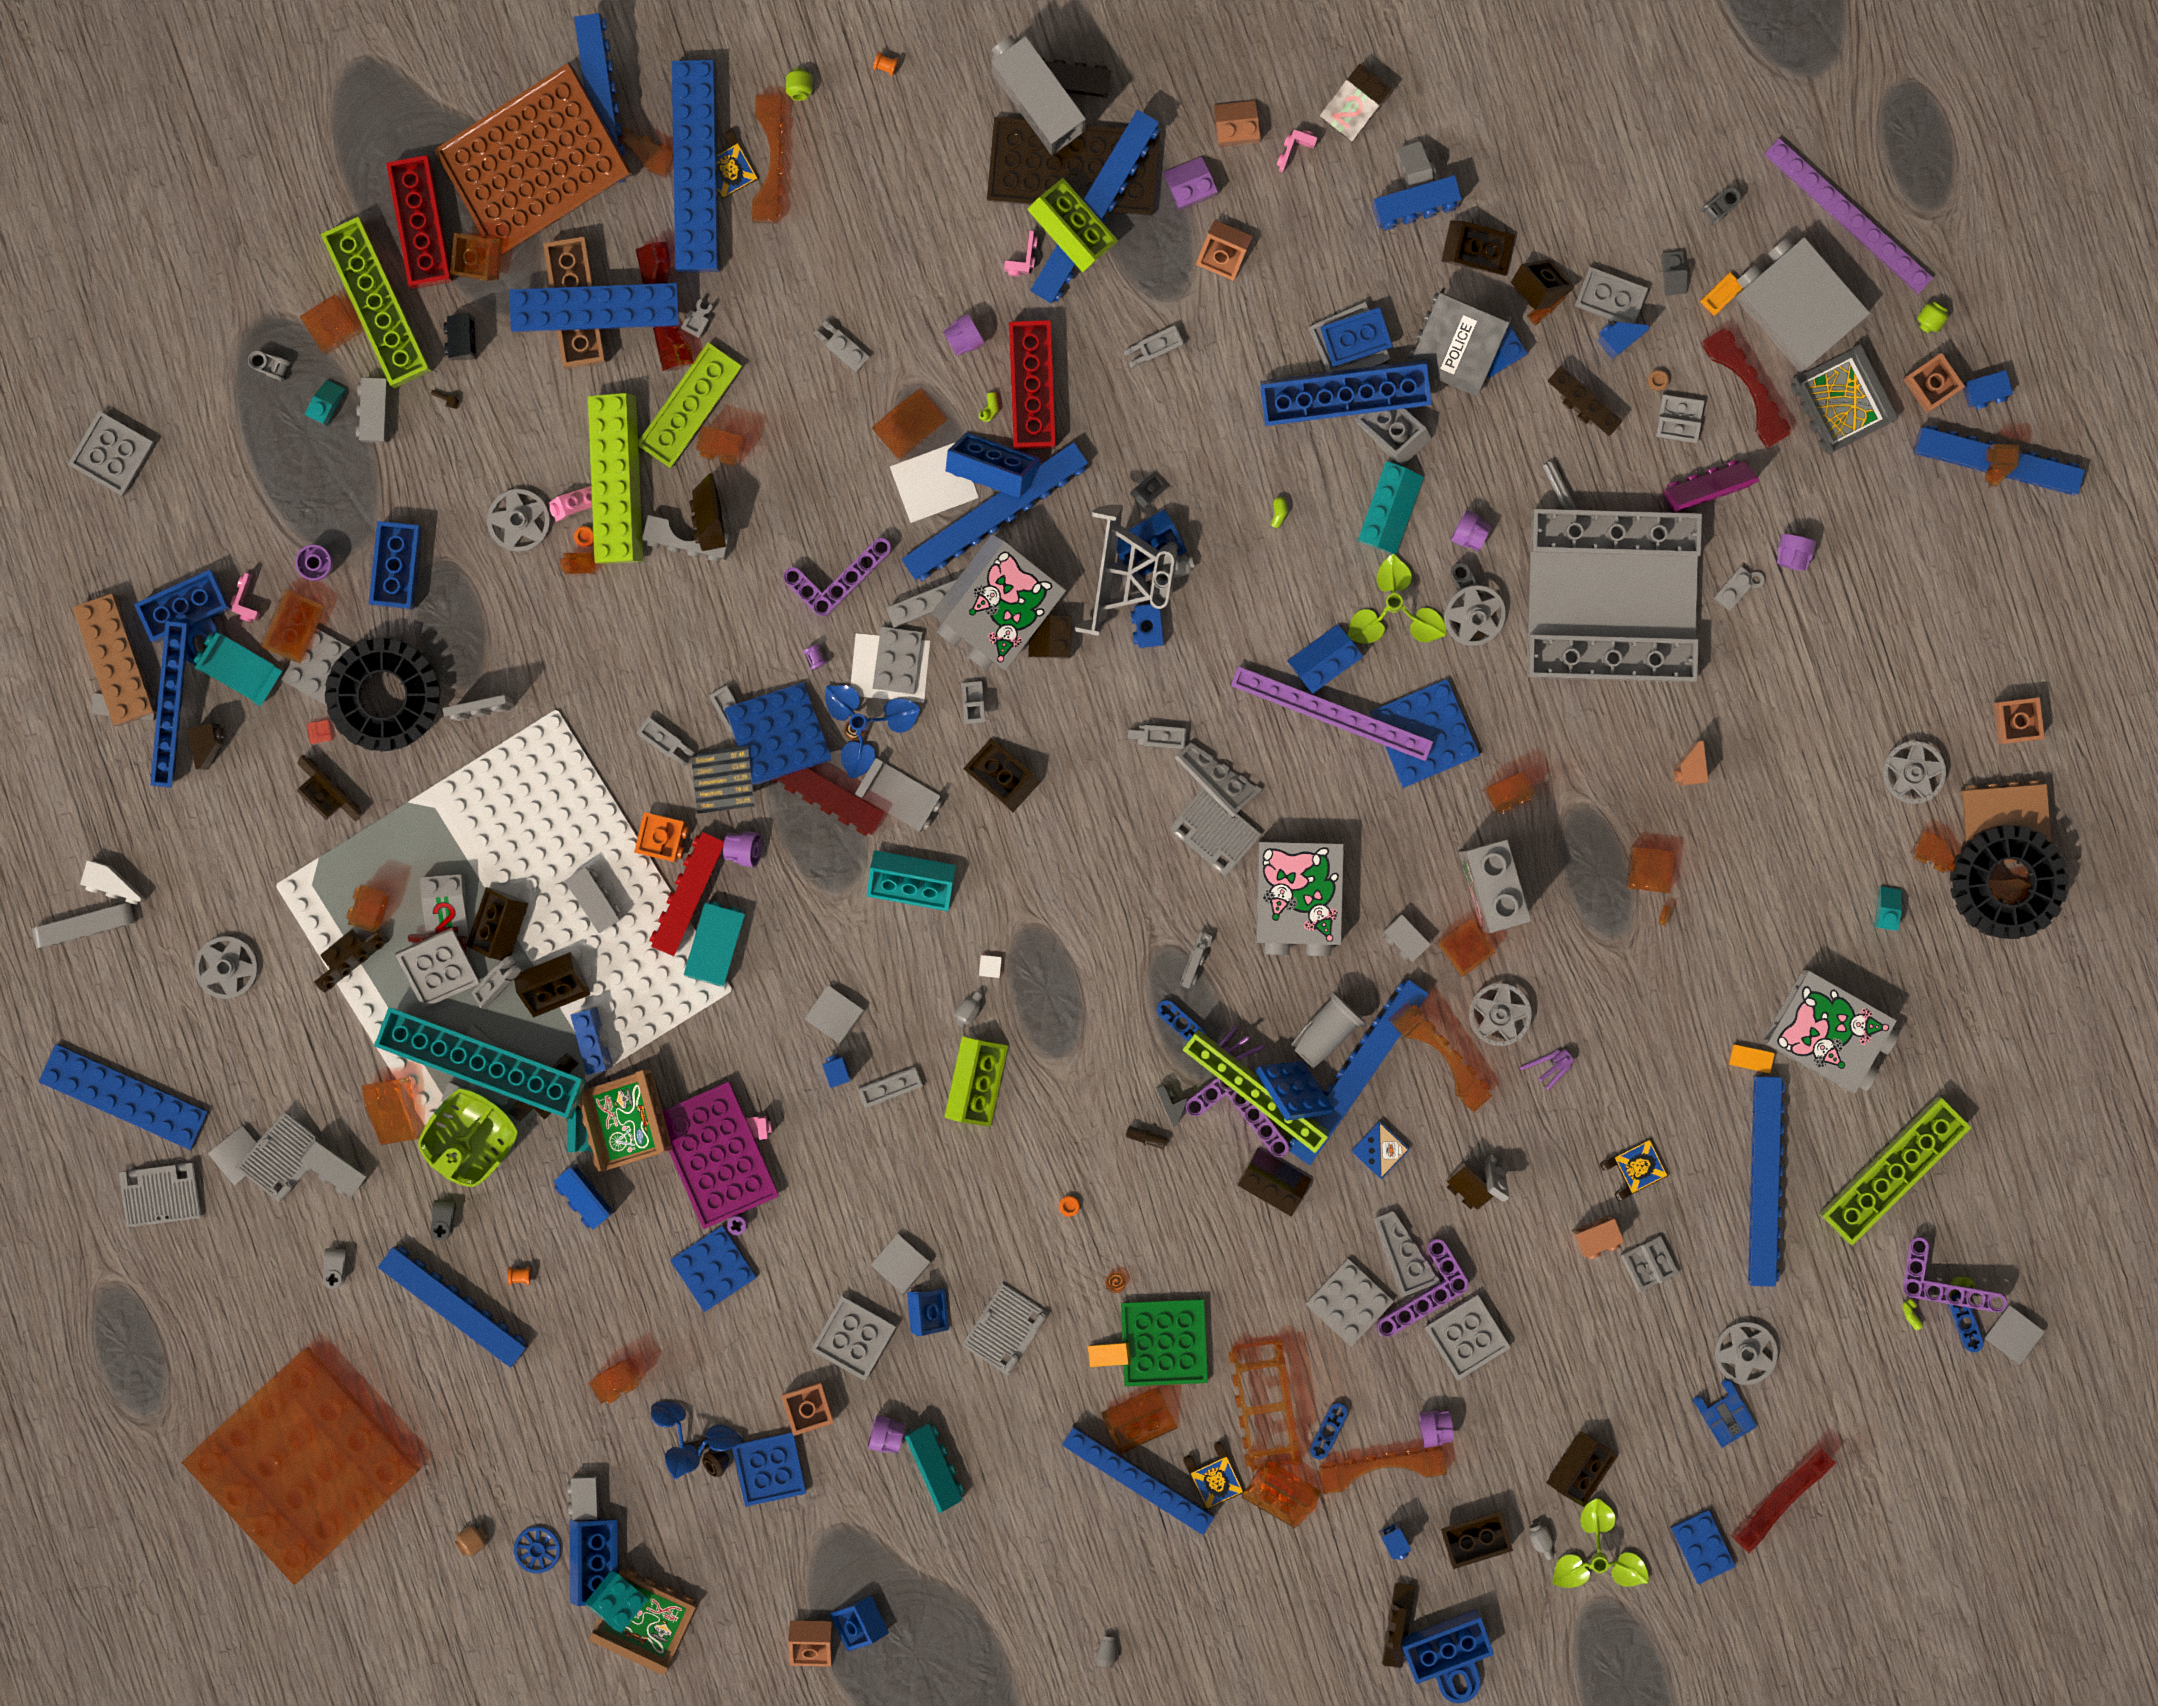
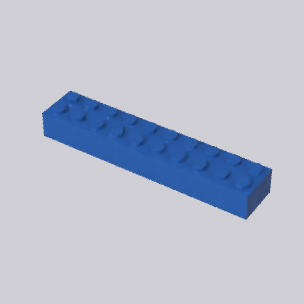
M714 60L672 61L675 270L678 273L720 272L717 67Z

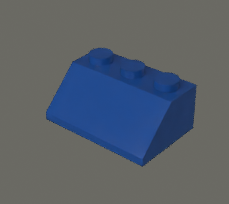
M1165 510L1128 530L1157 550H1160L1168 542H1174L1178 546L1177 556L1187 552L1182 539ZM1118 538L1116 553L1122 564L1129 565L1132 545ZM1137 550L1136 563L1147 557V555ZM1155 561L1137 572L1144 577L1154 571Z
M1337 624L1287 662L1308 691L1313 694L1363 658L1352 640Z
M576 1164L554 1180L556 1191L561 1196L565 1195L568 1198V1205L574 1212L578 1211L581 1214V1221L587 1228L591 1227L594 1230L615 1213Z

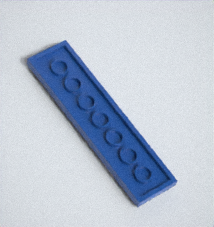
M677 283L509 290L511 332L679 326Z
M55 1044L39 1079L41 1084L189 1150H192L209 1112L59 1044Z

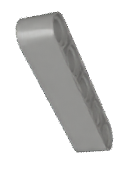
M125 903L32 928L36 948L40 949L134 924L135 919L131 904Z

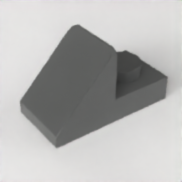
M1683 251L1662 253L1665 296L1686 294L1687 270L1684 267Z
M1154 471L1136 486L1130 494L1143 508H1147L1169 486Z
M1164 1085L1156 1088L1173 1127L1178 1125L1188 1097L1172 1103L1171 1100L1174 1099L1170 1087L1165 1089Z

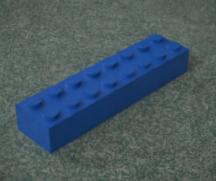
M1427 360L1260 381L1265 426L1432 405Z

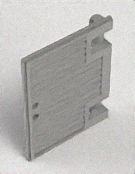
M1204 788L1201 789L1169 827L1173 834L1184 841L1225 877L1262 835L1238 813L1232 817ZM1183 822L1191 828L1187 834L1179 828ZM1221 855L1229 860L1226 866L1217 860Z
M284 1111L235 1168L280 1202L307 1171L301 1166L300 1155L313 1138L316 1137L324 1144L326 1143ZM280 1180L284 1183V1186L278 1192L273 1187Z
M193 1162L119 1172L127 1227L202 1218ZM187 1171L188 1178L178 1179L177 1173ZM137 1177L138 1184H128L129 1178Z
M1002 1282L962 1343V1346L1009 1376L1049 1313ZM1033 1312L1038 1314L1034 1323L1028 1320ZM1005 1354H1008L1011 1358L1005 1365L1000 1361Z

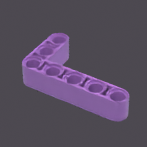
M884 538L876 539L823 593L797 568H788L784 572L783 578L785 583L817 615L825 617L831 614L890 555L892 548L888 540ZM879 543L887 544V551L883 554L876 551V546ZM866 557L873 560L870 568H864L861 565L862 560ZM791 572L799 574V579L795 583L788 581V575ZM850 572L858 574V579L854 583L847 581V575ZM808 586L812 587L814 590L813 595L809 598L804 597L803 589ZM835 587L843 589V594L839 598H835L832 595V590ZM821 601L828 603V609L823 613L817 610V605Z
M1218 1077L1187 1100L1185 1105L1187 1113L1191 1116H1199L1227 1095L1274 1156L1283 1157L1287 1154L1288 1144L1269 1118L1247 1100L1244 1103H1237L1235 1101L1237 1092L1231 1087H1225L1222 1084V1080ZM1209 1088H1214L1217 1091V1097L1213 1100L1205 1096ZM1192 1101H1198L1201 1104L1198 1112H1191L1189 1110V1104ZM1255 1108L1259 1111V1117L1251 1120L1247 1114L1250 1109ZM1269 1125L1272 1128L1269 1136L1261 1135L1260 1129L1262 1126ZM1276 1142L1284 1143L1285 1148L1281 1153H1276L1273 1150V1145Z
M1916 1237L1911 1241L1903 1286L1907 1296L1992 1312H2001L2006 1308L2007 1298L2000 1292L1925 1280L1930 1248L1929 1242L1924 1237ZM1916 1241H1923L1926 1248L1923 1252H1917L1914 1249ZM1914 1261L1920 1262L1922 1264V1271L1919 1273L1913 1272L1911 1270V1263ZM1910 1282H1915L1919 1285L1917 1293L1908 1291L1907 1285ZM1937 1286L1940 1289V1295L1932 1297L1928 1292L1929 1287ZM1953 1289L1961 1292V1298L1957 1301L1952 1300L1949 1296L1950 1291ZM1973 1293H1979L1982 1296L1983 1300L1980 1304L1971 1302L1970 1296ZM1994 1297H2001L2004 1304L2002 1307L1996 1308L1992 1305L1991 1300Z
M1431 1239L1427 1244V1250L1444 1280L1378 1319L1376 1327L1381 1335L1385 1337L1394 1335L1467 1291L1468 1281L1442 1239ZM1436 1242L1442 1244L1440 1253H1433L1431 1250L1432 1245ZM1447 1260L1453 1263V1268L1450 1271L1442 1269V1264ZM1462 1279L1464 1282L1463 1287L1460 1289L1453 1288L1454 1280ZM1439 1289H1443L1446 1292V1296L1441 1300L1435 1298V1292ZM1420 1300L1428 1302L1425 1310L1417 1309V1303ZM1404 1310L1409 1311V1319L1401 1321L1399 1319L1400 1312ZM1385 1321L1392 1323L1391 1330L1387 1332L1381 1330V1324Z

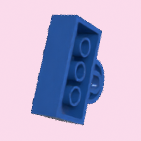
M213 570L205 571L134 604L152 643H159L164 640L165 622L168 617L190 620L186 660L194 665L196 663L193 660L198 653L194 643L195 637L202 635L206 640L210 633L219 632L213 618L232 609L216 572Z
M1477 1609L1402 1637L1401 1643L1415 1683L1419 1684L1435 1677L1444 1698L1453 1703H1465L1476 1696L1480 1689V1677L1474 1662L1494 1655ZM1456 1674L1464 1676L1467 1687L1463 1692L1455 1690L1452 1679Z

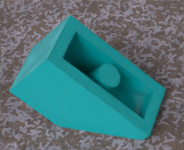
M326 380L313 396L304 415L328 426L346 389Z
M1880 886L1873 927L1898 931L1902 912L1901 890Z

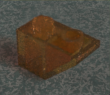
M1993 444L1989 446V449L1986 451V461L1989 462V470H1986L1985 482L1988 483V488L1996 487L2018 467L2019 445Z
M563 553L564 558H560L561 571H564L570 577L595 575L594 556L592 553Z

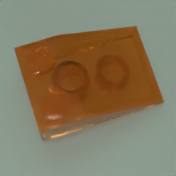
M918 389L872 427V430L895 457L901 461L947 420L923 392Z
M410 1077L361 1085L364 1104L380 1145L420 1138Z

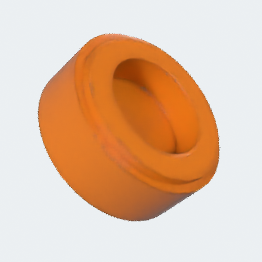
M587 526L579 527L574 533L575 542L581 547L591 546L594 543L593 530Z
M1068 1195L1060 1200L1059 1210L1064 1216L1072 1217L1078 1213L1080 1203L1076 1197Z

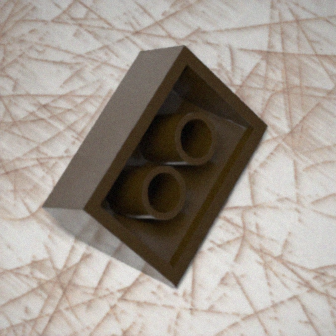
M710 473L693 489V500H689L691 512H695V515L691 516L693 528H697V531H693L696 544H700L701 551L726 547L720 497L713 473Z
M486 887L466 946L491 959L502 961L505 957L511 956L529 903L515 896Z
M571 952L524 970L514 978L516 993L533 1018L590 995L581 968Z
M1257 1148L1239 1178L1237 1186L1292 1217L1311 1179Z
M1580 1431L1567 1452L1562 1456L1555 1470L1550 1474L1546 1483L1563 1496L1585 1507L1618 1457V1454Z
M1501 1510L1441 1528L1444 1544L1453 1569L1513 1551Z

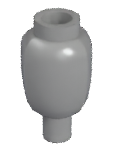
M1185 554L1177 556L1174 578L1185 576L1191 573L1192 568L1196 567L1192 556L1188 557Z
M975 992L972 998L965 999L955 1012L956 1019L954 1022L963 1028L966 1025H970L979 1012V1001L983 995Z
M1536 1522L1529 1527L1531 1530L1529 1538L1534 1548L1538 1552L1544 1553L1546 1560H1550L1554 1557L1551 1551L1553 1546L1552 1536L1546 1526H1543L1541 1522Z

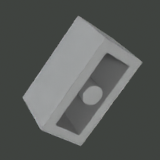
M1421 141L1397 148L1399 165L1409 189L1434 182L1435 166L1433 162H1429L1430 155L1428 149L1423 148Z
M1402 914L1383 931L1385 934L1383 938L1390 946L1395 944L1400 949L1398 954L1405 961H1415L1431 945Z
M598 1475L573 1476L567 1484L568 1494H571V1502L568 1503V1514L572 1515V1520H597L600 1517Z

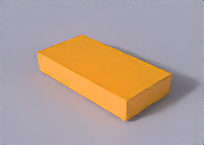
M1729 272L1700 303L1715 316L1743 288L1738 284V279Z
M1733 1044L1729 1065L1770 1073L1775 1053Z
M1129 1342L1088 1346L1090 1367L1131 1363Z

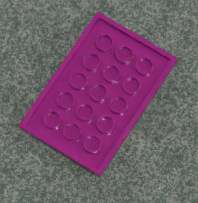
M730 1081L663 1110L673 1148L669 1153L703 1229L780 1196Z

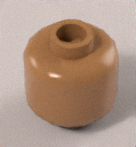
M470 1525L456 1535L457 1541L454 1543L463 1556L472 1557L485 1548L484 1539L487 1536L481 1527L476 1529L473 1525Z

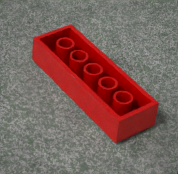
M425 155L387 162L386 166L408 286L411 289L453 282L431 159Z
M1051 320L1009 322L1014 449L1056 448Z

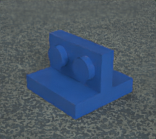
M945 1289L907 1292L911 1334L924 1336L949 1330Z

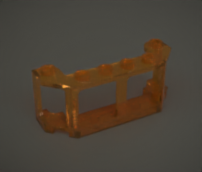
M1281 1338L1233 1345L1232 1351H1229L1228 1354L1230 1364L1234 1363L1236 1374H1233L1232 1378L1234 1387L1239 1389V1395H1235L1237 1408L1241 1407L1242 1416H1239L1240 1429L1245 1428L1246 1436L1242 1437L1243 1448L1248 1449V1454L1244 1455L1246 1467H1250L1251 1472H1255L1256 1469L1287 1464L1300 1465L1299 1445ZM1269 1344L1274 1346L1275 1357L1273 1359L1249 1363H1240L1238 1361L1237 1349ZM1269 1367L1278 1368L1282 1401L1247 1407L1244 1401L1241 1373ZM1283 1411L1285 1413L1289 1445L1254 1451L1251 1445L1248 1417ZM1282 1453L1291 1454V1459L1254 1465V1459L1257 1457Z

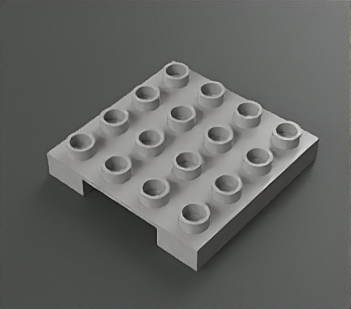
M1533 509L1531 513L1527 678L1697 682L1698 557L1701 556L1702 514Z

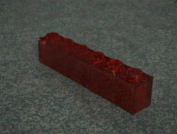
M808 768L770 780L775 784L778 781L785 784L784 789L792 794H795L796 791L803 795L802 799L811 805L814 802L821 805L820 810L826 814L831 815L832 812L839 816L838 820L849 826L852 823L857 826L856 831L864 836H867L868 833L873 835L885 813Z

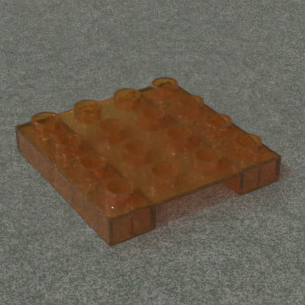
M307 1347L181 1462L293 1585H296L421 1470L310 1347Z

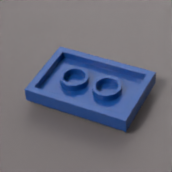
M1380 307L1320 327L1333 367L1393 348Z
M1708 1509L1670 1527L1698 1585L1736 1567Z

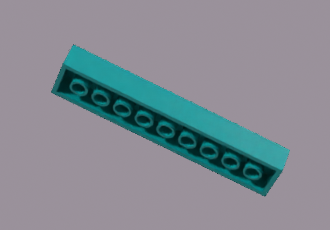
M388 1007L374 1047L567 1119L573 1118L586 1080L390 1007Z

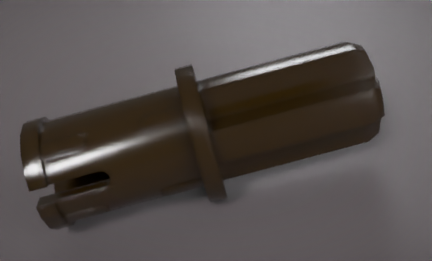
M1132 1126L1127 1128L1125 1134L1127 1138L1142 1142L1144 1146L1148 1144L1162 1150L1165 1149L1168 1137L1151 1133L1150 1130L1145 1131Z

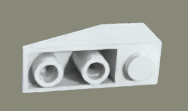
M95 861L86 862L80 885L86 886L85 890L98 893V890L106 892L105 896L115 899L118 896L126 898V902L138 904V901L145 902V898L112 866Z

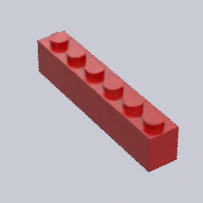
M702 832L701 836L696 835L692 844L695 847L693 854H688L683 864L686 866L684 874L679 873L675 882L678 887L675 893L671 892L666 903L669 904L667 912L662 911L658 919V923H661L658 931H653L649 939L652 942V948L672 957L675 956L722 852L724 841Z

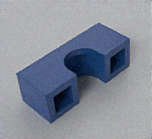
M597 1006L571 1014L586 1075L606 1071L613 1067L608 1046L604 1047L600 1040L599 1029L602 1027Z

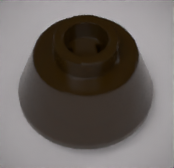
M714 1450L706 1452L702 1462L706 1471L711 1476L721 1477L729 1466V1457L724 1451Z

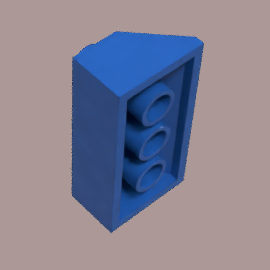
M966 432L948 449L945 471L954 476L971 480L973 483L982 484L993 490L1020 498L1029 489L1041 458Z
M570 1519V1603L576 1606H586L585 1602L610 1571L618 1573L617 1519Z

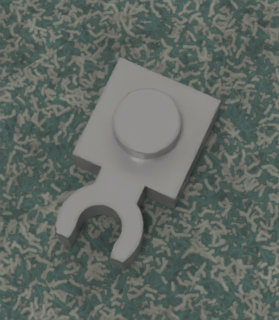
M699 299L696 304V313L690 310L681 326L682 330L699 339L709 322L705 315L709 314L713 309V305L710 304L707 309L703 310L701 308L702 299Z

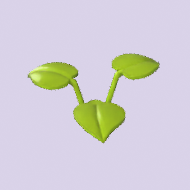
M1391 554L1381 564L1376 578L1380 590L1384 592L1392 590V594L1386 599L1387 607L1384 608V611L1378 618L1372 610L1363 609L1358 611L1351 619L1347 636L1352 641L1361 644L1376 642L1385 632V627L1380 621L1388 611L1398 613L1402 610L1410 619L1414 620L1410 625V632L1417 641L1426 643L1445 637V623L1436 611L1430 608H1421L1417 611L1416 617H1414L1403 606V599L1399 594H1396V590L1403 591L1410 585L1411 572L1407 565L1395 554Z
M1595 1498L1584 1507L1580 1522L1585 1532H1596L1597 1553L1593 1554L1591 1563L1584 1562L1583 1564L1578 1555L1566 1554L1562 1556L1555 1566L1552 1579L1553 1585L1564 1588L1581 1586L1590 1577L1586 1566L1597 1573H1604L1612 1565H1615L1612 1568V1577L1617 1584L1625 1587L1647 1584L1649 1582L1648 1571L1643 1560L1638 1555L1632 1552H1623L1619 1555L1618 1561L1608 1562L1606 1554L1601 1552L1600 1532L1606 1533L1614 1527L1615 1514L1611 1507L1601 1499Z

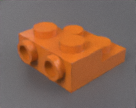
M644 812L634 853L677 863L678 859H682L684 854V847H681L682 840L686 839L689 833V827L686 826L687 822Z

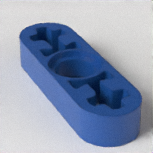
M1163 1000L1158 1004V1015L1185 1040L1189 1041L1192 1037L1190 1033L1188 1036L1184 1035L1192 1024L1195 1026L1192 1029L1194 1032L1198 1029L1206 1035L1203 1029L1171 1001ZM1163 1004L1165 1006L1171 1005L1170 1011L1175 1014L1176 1010L1180 1013L1174 1017L1172 1023L1168 1020L1171 1018L1169 1014L1163 1015L1161 1013V1006ZM1180 1017L1188 1021L1187 1027L1183 1030L1178 1029L1175 1024L1176 1020Z
M1954 1294L1951 1299L1956 1301L1955 1299L1961 1298V1294ZM1948 1304L1964 1348L1973 1353L1980 1351L1983 1347V1339L1971 1308L1961 1306L1962 1311L1965 1312L1967 1310L1968 1313L1956 1316L1957 1313H1960L1959 1308ZM1964 1317H1968L1971 1320V1326L1967 1329H1963L1960 1326V1321ZM1973 1330H1975V1333H1971L1972 1338L1978 1340V1342L1975 1343V1348H1973L1971 1345L1968 1346V1343H1970L1971 1340L1969 1335L1964 1336V1333H1970Z
M1340 1402L1330 1405L1310 1445V1453L1315 1459L1321 1460L1327 1457L1347 1417V1409ZM1341 1407L1343 1415H1338L1335 1420L1339 1422L1338 1426L1332 1421H1327L1328 1417L1331 1419L1334 1417L1332 1410ZM1326 1425H1331L1335 1429L1334 1434L1330 1437L1325 1436L1322 1432ZM1321 1436L1324 1440L1330 1441V1443L1327 1444L1325 1442L1323 1445L1325 1452H1320L1317 1455L1314 1447L1320 1446L1322 1441L1318 1437Z

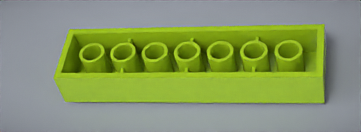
M356 217L322 233L321 237L390 386L395 389L431 372L428 361L363 220Z
M621 393L588 396L595 563L643 562L636 395Z
M1936 1097L1819 1215L1848 1244L1853 1246L1971 1127L1943 1098Z

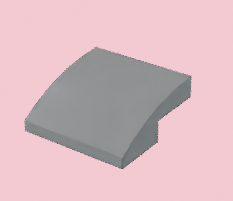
M1663 393L1656 437L1698 443L1704 400Z
M828 985L804 1019L837 1043L842 1044L865 1010Z
M241 1126L211 1150L208 1155L235 1186L246 1177L235 1167L253 1148L256 1142L246 1129Z
M897 1234L872 1262L871 1266L901 1293L905 1294L931 1262L900 1234Z
M1661 1236L1620 1255L1638 1293L1679 1274Z
M2009 1305L1984 1339L2018 1365H2021L2045 1332Z

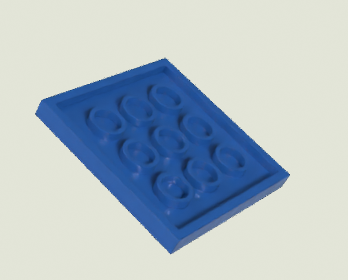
M1448 679L1370 711L1372 718L1433 741L1426 761L1385 746L1402 788L1480 756Z
M804 682L725 708V713L737 746H748L752 786L832 759Z

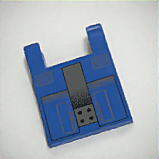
M1729 1379L1721 1382L1728 1396L1708 1408L1700 1396L1693 1399L1694 1404L1721 1448L1757 1427Z

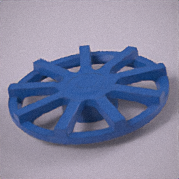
M540 1526L530 1527L521 1532L514 1544V1557L519 1566L527 1572L544 1573L553 1568L560 1557L561 1546L556 1535L549 1529ZM536 1531L535 1541L527 1534L528 1532ZM540 1531L549 1534L542 1542L539 1540ZM523 1536L530 1543L529 1546L518 1544ZM552 1537L556 1545L546 1547L545 1543ZM517 1548L527 1549L528 1553L518 1557ZM557 1549L556 1557L553 1558L546 1551ZM530 1556L532 1559L529 1566L526 1567L522 1564L521 1560ZM542 1557H546L547 1559L552 1561V1563L546 1568L544 1566ZM535 1559L539 1560L541 1570L532 1569Z

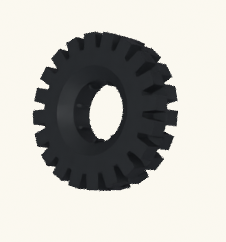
M375 638L357 643L342 653L331 667L327 677L325 703L330 720L333 721L335 728L348 741L364 749L381 752L406 747L419 739L429 729L436 717L440 703V686L438 677H436L434 672L435 670L418 649L403 641L390 638ZM376 672H387V676H389V673L393 674L401 681L399 685L403 684L405 689V699L401 700L404 701L403 706L396 714L393 711V715L389 717H378L379 714H376V716L370 714L364 708L366 705H362L360 700V690L363 691L364 689L361 688L362 683L368 676L372 678V674Z
M1995 826L1977 833L1972 840H1968L1961 847V853L1956 855L1953 862L1955 865L1954 871L1950 873V881L1953 883V888L1950 891L1952 899H1955L1957 903L1955 907L1959 914L1966 918L1965 921L1970 926L1977 928L1979 932L1988 936L2020 939V937H2029L2037 934L2038 930L2045 929L2052 923L2053 917L2059 915L2063 909L2060 907L2062 902H2066L2068 891H2065L2066 884H2069V875L2065 874L2064 867L2067 866L2064 858L2058 854L2059 849L2053 842H2049L2045 835L2024 826ZM2007 859L2016 860V864L2022 863L2029 872L2027 875L2031 877L2030 889H2027V896L2022 901L2016 900V904L2012 905L2003 904V900L1998 901L1991 893L1992 888H1989V877L1993 874L1991 871L1998 863L2004 864V860Z

